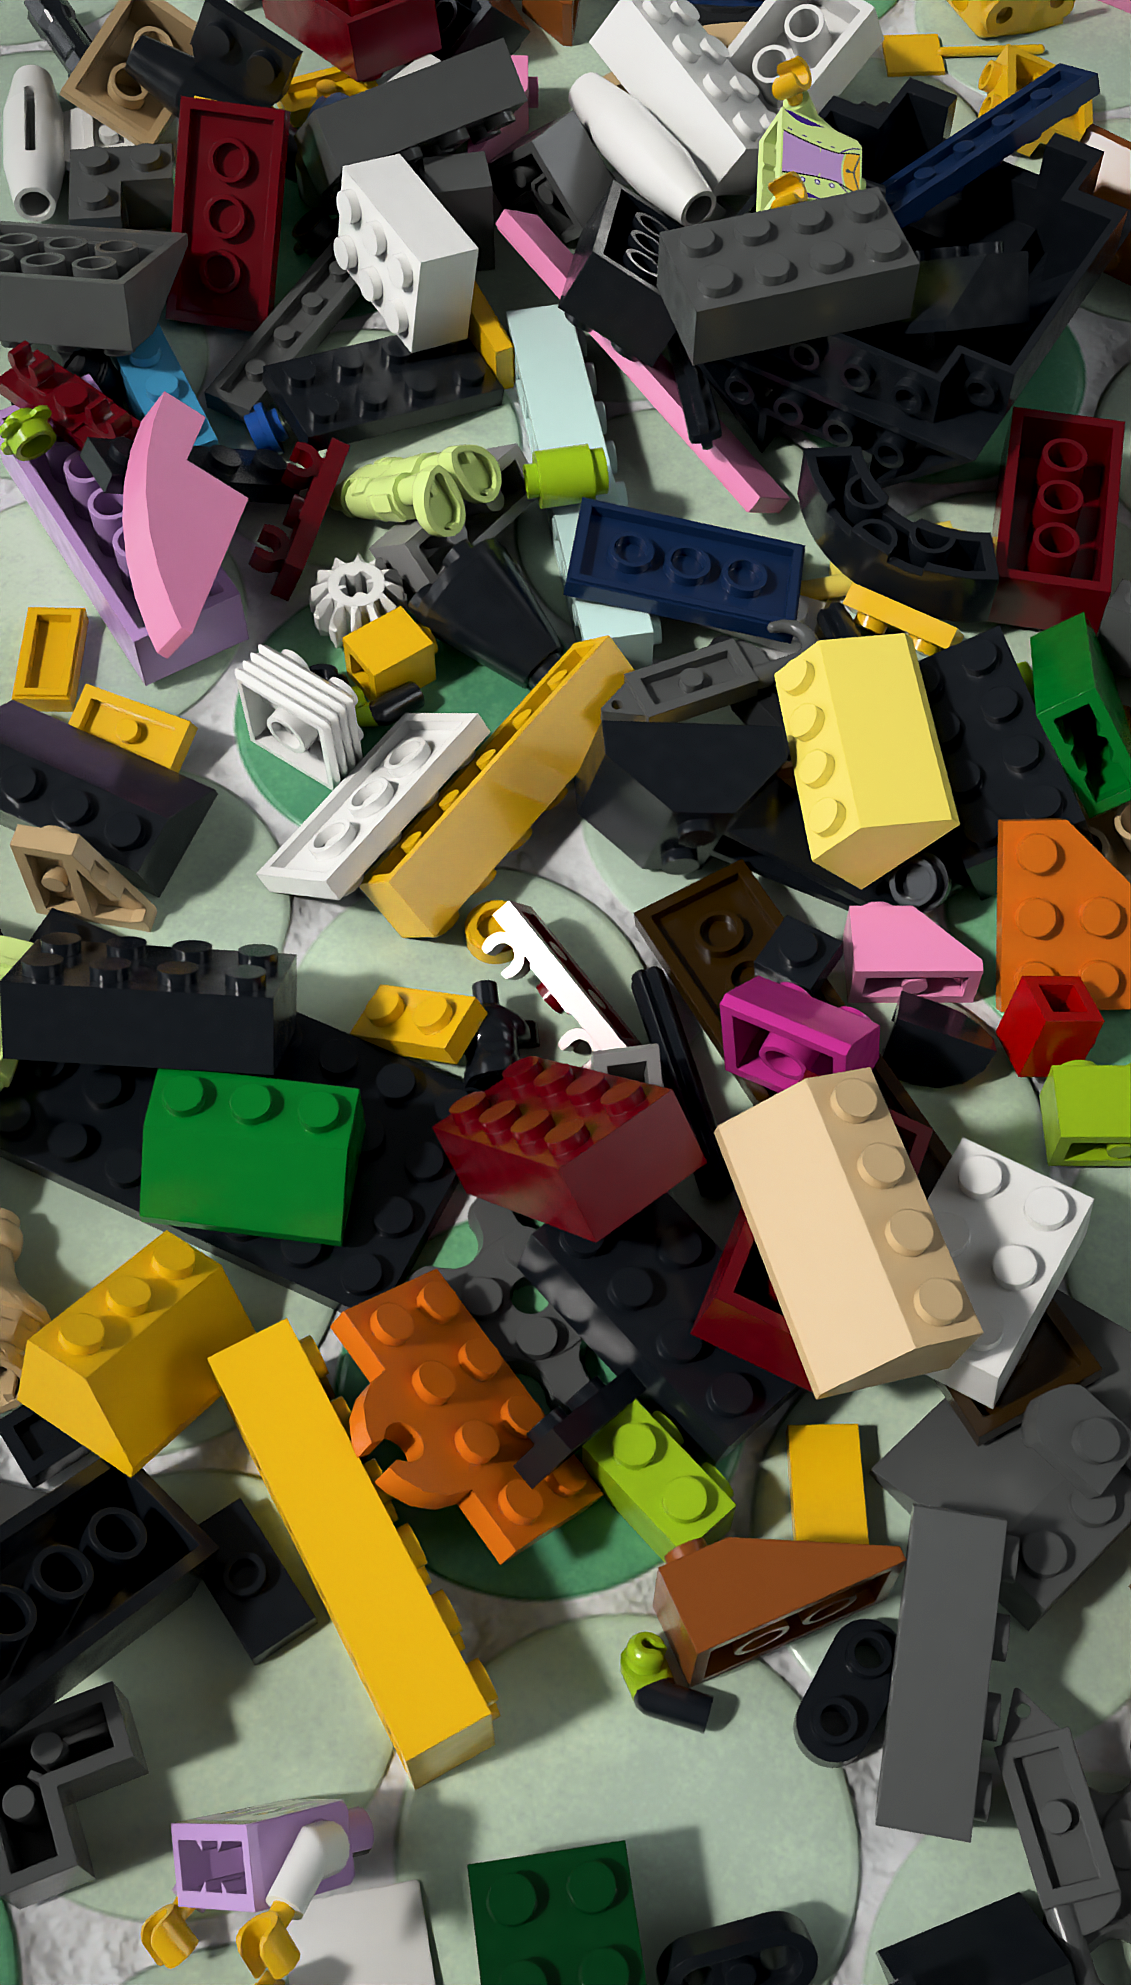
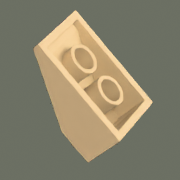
M119 0L62 87L60 96L133 144H156L176 116L168 111L125 71L128 56L142 35H147L193 55V47L190 45L197 22L165 0Z

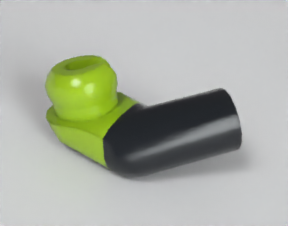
M412 681L368 703L364 697L363 690L357 686L352 687L358 697L355 711L357 723L360 727L389 726L398 721L405 713H413L421 709L425 703L421 689Z
M638 1632L629 1639L627 1647L621 1653L620 1672L636 1708L646 1716L704 1734L714 1696L676 1684L664 1656L667 1647L658 1635L651 1632Z

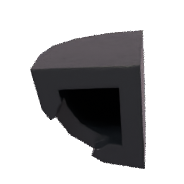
M901 991L891 1019L894 1025L886 1046L882 1049L881 1056L898 1080L912 1085L939 1089L964 1084L983 1072L997 1053L994 1039L988 1032L968 1016L938 1002Z

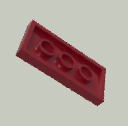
M181 96L171 232L187 233L188 246L166 301L165 319L255 332L274 310L290 111Z

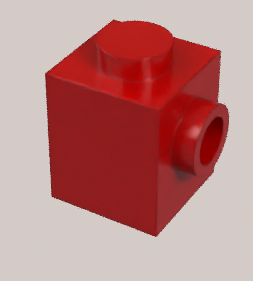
M1022 976L997 1027L996 1034L1018 1077H1047L1052 1065H1062L1073 1060H1085L1090 1049L1095 1045L1105 1020L1080 976Z

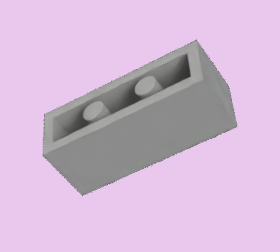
M517 443L486 449L495 457L499 464L502 485L494 501L475 504L463 499L466 517L465 524L458 534L451 537H435L428 534L419 525L417 519H412L395 524L369 548L375 559L382 558L387 569L398 570V574L402 579L404 593H417L423 586L429 583L433 584L446 570L442 564L443 560L457 543L468 539L475 546L485 539L494 538L537 499L527 498L523 464H529Z

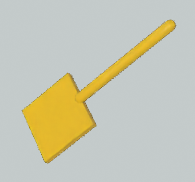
M938 34L883 35L884 41L881 43L887 77L945 75L942 57L999 56L1006 46L940 47ZM1042 44L1013 45L1033 55L1042 54L1045 51V47Z

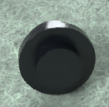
M921 850L890 872L889 887L894 900L900 906H914L922 913L930 912L940 907L947 899L951 890L952 878L947 863L939 855L928 850Z

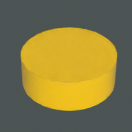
M490 900L474 907L466 918V945L470 953L482 962L503 964L514 960V951L510 945L504 947L496 956L487 955L481 949L484 941L490 935L496 932H506L494 918L493 914L507 901Z

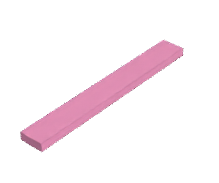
M504 209L495 223L497 229L560 299L574 255L538 215ZM594 330L589 332L746 512L780 513L791 498L720 419L722 436L712 441L713 448L702 450L701 443H690L672 365L662 354H660L652 367L641 360L633 362L618 354L612 347L610 340Z

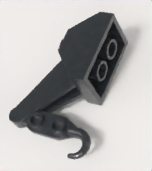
M601 721L574 780L577 813L642 869H663L667 874L683 875L695 870H701L713 856L731 864L743 859L751 872L846 911L849 910V906H863L871 902H886L893 906H900L894 900L890 891L889 876L891 871L861 890L812 861L799 795L777 776L788 759L783 726Z

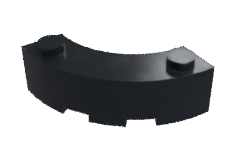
M861 446L804 448L797 492L800 509L807 528L816 544L846 577L855 584L933 618L959 622L988 621L999 583L991 532L961 531L931 523L922 518L912 522L903 517L888 505L889 496L882 490L870 473L864 460Z

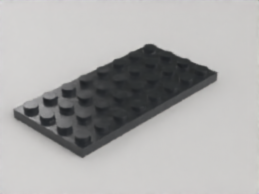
M51 908L29 942L35 943L42 936L57 932L77 934L81 936V941L106 943L109 939L120 936L55 908ZM296 1011V1029L274 1075L232 1074L360 1089L366 1128L342 1247L143 1223L163 1232L168 1230L191 1245L342 1313L355 1305L405 1283L460 1182L432 1127L450 1115L449 1108L457 1100L470 1093L482 1090L475 1087L465 1088L464 1083ZM19 1060L10 1086L4 1087L0 1092V1157L141 1221L139 1213L143 1125L158 1068Z

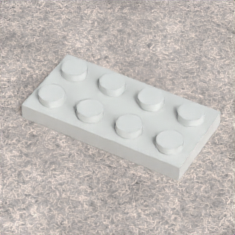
M405 713L256 875L269 892L340 900L351 894L361 885L364 879V872L381 854L388 852L397 845L402 837L401 831L419 812L426 810L437 800L439 796L438 790L453 773L461 770L473 760L476 754L475 749L489 735L490 730L478 713Z

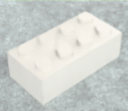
M619 0L589 43L627 92L639 100L688 151L715 196L753 195L757 190L759 140L777 114L767 110L757 97L759 90L755 83L746 75L739 73L727 59L729 51L726 46L716 37L709 35L698 22L700 15L689 1Z

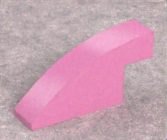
M164 391L142 419L130 451L124 481L122 523L126 561L136 602L156 652L168 659L192 634L249 498L187 460L206 417Z

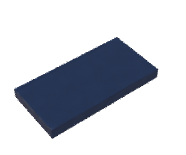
M582 497L563 595L791 644L793 635L770 633L767 626L770 622L782 619L797 621L806 545Z

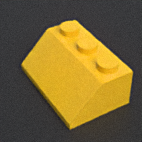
M166 1230L27 1340L17 1400L132 1478L222 1396L207 1358L256 1334V1331L222 1265Z

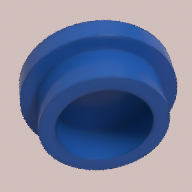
M262 402L253 405L255 411L243 417L257 450L264 448L277 452L279 455L284 454L282 442L290 437L277 408L267 411Z

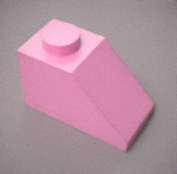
M871 902L863 906H849L842 938L848 1003H897L901 991L938 1003H973L984 972L983 960L914 906H893L886 902Z

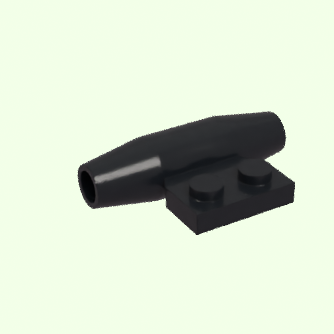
M205 0L190 45L193 47V55L147 35H142L128 56L125 71L177 118L180 115L181 96L193 98L194 96H199L216 101L274 108L273 105L287 94L303 51L228 1ZM290 122L285 179L297 183L294 158L298 147L293 136L298 129Z

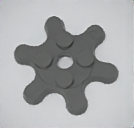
M476 1198L470 1205L467 1215L469 1227L475 1234L478 1242V1252L474 1260L468 1265L456 1269L425 1266L416 1270L408 1278L407 1282L437 1268L490 1341L498 1349L515 1374L530 1376L540 1384L545 1394L546 1403L551 1411L560 1406L569 1415L572 1412L565 1403L592 1379L584 1363L585 1354L589 1346L550 1303L541 1312L535 1314H525L513 1306L511 1299L514 1290L532 1285L517 1268V1265L531 1234L536 1229L523 1226L517 1216V1212Z

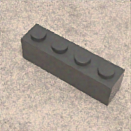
M912 1503L906 1552L907 1561L904 1569L875 1808L876 1826L971 1843L973 1820L988 1821L992 1794V1773L979 1771L982 1741H997L1001 1714V1694L988 1692L992 1660L1006 1661L1010 1634V1615L997 1613L1000 1582L1014 1584L1019 1553V1537L1006 1535L1007 1520L1003 1517Z

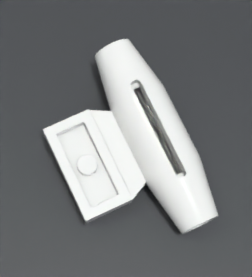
M25 65L15 72L4 107L3 165L17 213L28 221L42 222L52 217L56 210L65 170L70 171L71 149H85L92 146L102 148L135 146V144L79 107L62 112L49 72L37 65Z
M594 72L586 73L575 81L568 96L571 108L576 113L580 122L587 128L596 149L640 196L685 227L701 224L705 221L719 220L727 210L716 200V196L688 151L639 100Z

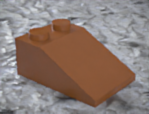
M726 1537L708 1545L705 1538H697L677 1546L664 1556L666 1564L658 1567L652 1606L689 1688L886 1600L907 1560L900 1546Z

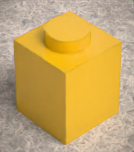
M402 606L342 637L347 675L357 687L363 690L364 695L369 701L410 681L416 683L419 688H422L436 680L434 656L438 652L436 639L429 628L416 623Z

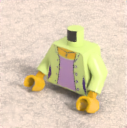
M796 56L778 64L777 73L780 77L776 78L772 84V94L777 100L784 101L782 108L759 140L756 212L873 187H879L885 198L886 187L884 184L862 178V147L859 142L834 130L818 115L807 91L812 83L811 71L807 62L801 56Z

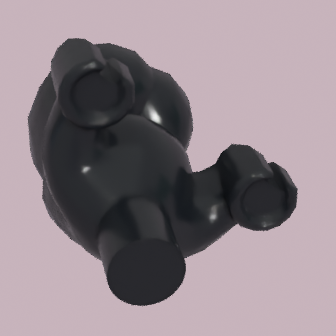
M481 980L472 985L473 997L478 999L488 1014L463 1054L466 1060L464 1087H475L484 1092L504 1079L502 1076L503 1071L512 1063L520 1060L519 1049L540 1047L537 1022L534 1020H524L512 1010L500 1005L497 983L492 980Z

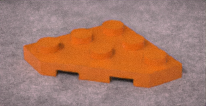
M998 819L996 1009L1000 1012L1006 1011L1022 976H1080L1098 1010H1131V883L1066 819Z

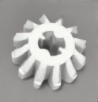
M359 552L354 562L345 563L335 557L332 570H318L317 579L315 580L316 586L311 588V594L309 595L310 609L313 612L315 627L319 630L320 636H330V640L333 641L336 649L343 646L342 637L399 606H402L405 611L408 610L407 594L404 593L402 579L398 574V570L387 569L381 557L366 563Z

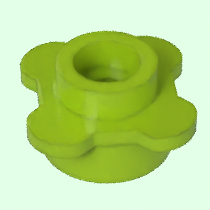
M40 405L34 409L21 408L6 418L0 426V436L4 438L0 449L5 455L14 454L20 461H30L45 454L54 445L56 434L50 423H48V418L52 414L47 405Z

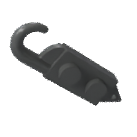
M782 619L770 622L767 629L770 633H787L798 638L801 642V649L796 653L770 661L765 653L753 644L744 641L736 642L732 638L624 674L623 686L601 708V720L678 723L758 696V690L775 685L774 674L789 661L798 657L819 641L818 636L804 623L796 620Z
M1014 1688L1002 1745L994 1747V1751L1042 1910H1044L1051 1936L1071 1962L1076 1985H1104L1096 1973L1085 1936L1102 1929L1115 1918L1122 1904V1890L1070 1728L1060 1729L1019 1688ZM1021 1704H1026L1030 1707V1714L1026 1718H1021L1017 1715V1708Z

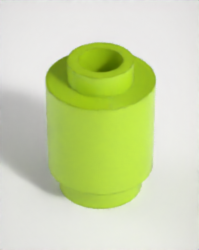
M586 443L537 450L532 452V463L523 464L527 498H537L541 509L580 504L582 497L596 500V495L608 494L609 492L608 467L602 447L590 449Z

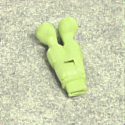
M455 445L447 447L439 453H420L407 458L384 457L376 460L373 465L367 464L346 477L334 488L329 504L332 509L336 511L341 510L349 518L381 520L384 522H405L406 520L417 519L419 525L428 534L435 537H451L458 534L465 524L466 511L463 499L475 504L494 501L502 485L501 471L495 457L485 448L478 445Z

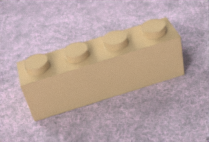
M871 1067L805 1078L717 1126L714 1135L816 1400L949 1369L984 1333Z

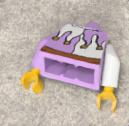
M289 1799L171 1823L176 1884L172 1891L177 1897L172 1904L160 1908L146 1919L141 1928L142 1943L157 1965H165L167 1968L172 1969L182 1963L198 1945L199 1940L185 1922L194 1910L204 1913L206 1909L259 1912L269 1909L268 1912H263L253 1917L239 1929L236 1936V1944L239 1954L255 1979L260 1978L266 1968H268L274 1979L284 1978L295 1968L301 1955L286 1928L291 1920L303 1918L314 1895L348 1886L352 1883L355 1876L353 1858L368 1854L372 1849L374 1841V1830L368 1813L359 1806L348 1809L343 1799Z

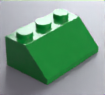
M158 1068L143 1125L139 1213L141 1222L342 1247L366 1128L360 1089L214 1071Z

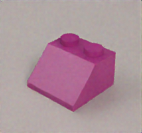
M758 975L727 992L720 1002L725 1070L779 1093L798 1083L806 1069L820 1076L871 1067V1070H873L879 1059V1024L872 1022L868 1016L855 1008L847 1006L837 1008L815 999L796 984L790 982L776 983Z

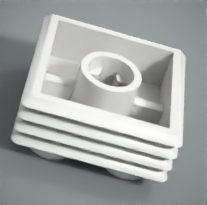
M259 644V653L251 652V661H243V669H235L250 740L333 791L363 759L360 741L363 739L364 734L357 723L355 705L358 703V697L347 683L339 678L332 677L327 681L311 672L307 663L297 653L289 649H284L279 653L268 645Z

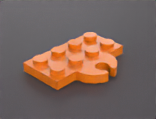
M437 1268L343 1311L330 1326L370 1382L356 1398L349 1418L351 1442L356 1457L368 1456L383 1439H387L397 1444L407 1461L397 1459L374 1483L385 1493L412 1507L438 1510L457 1504L500 1565L587 1510L604 1495L575 1454L533 1489L515 1470L513 1465L534 1446L526 1434L546 1415Z

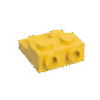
M1007 43L997 60H990L980 76L978 88L987 92V97L982 103L978 118L1055 67L1056 64ZM1092 99L1079 107L1077 113L1063 118L1044 131L1039 139L1025 144L1017 152L1030 157L1041 142L1046 145L1054 133L1080 142L1086 129L1093 123Z

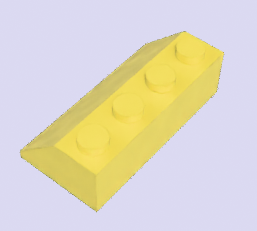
M906 633L819 640L774 674L811 859L814 863L862 890L960 825L913 639Z

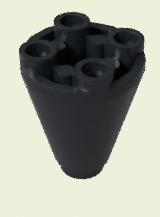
M494 538L485 539L475 546L468 539H464L457 543L445 556L442 564L446 570L433 584L429 583L423 586L412 597L408 604V610L416 616V623L429 628L434 637L524 689L531 687L533 689L564 655V645L507 549Z

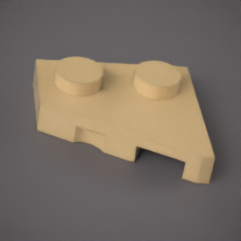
M17 824L10 847L36 913L47 915L51 908H55L86 922L151 932L157 915L156 906L80 834L71 833L64 828L52 825L39 828Z

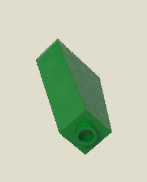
M1082 612L1031 636L1030 645L1036 716L1089 818H1092L1131 800V732L1109 660L1085 612Z

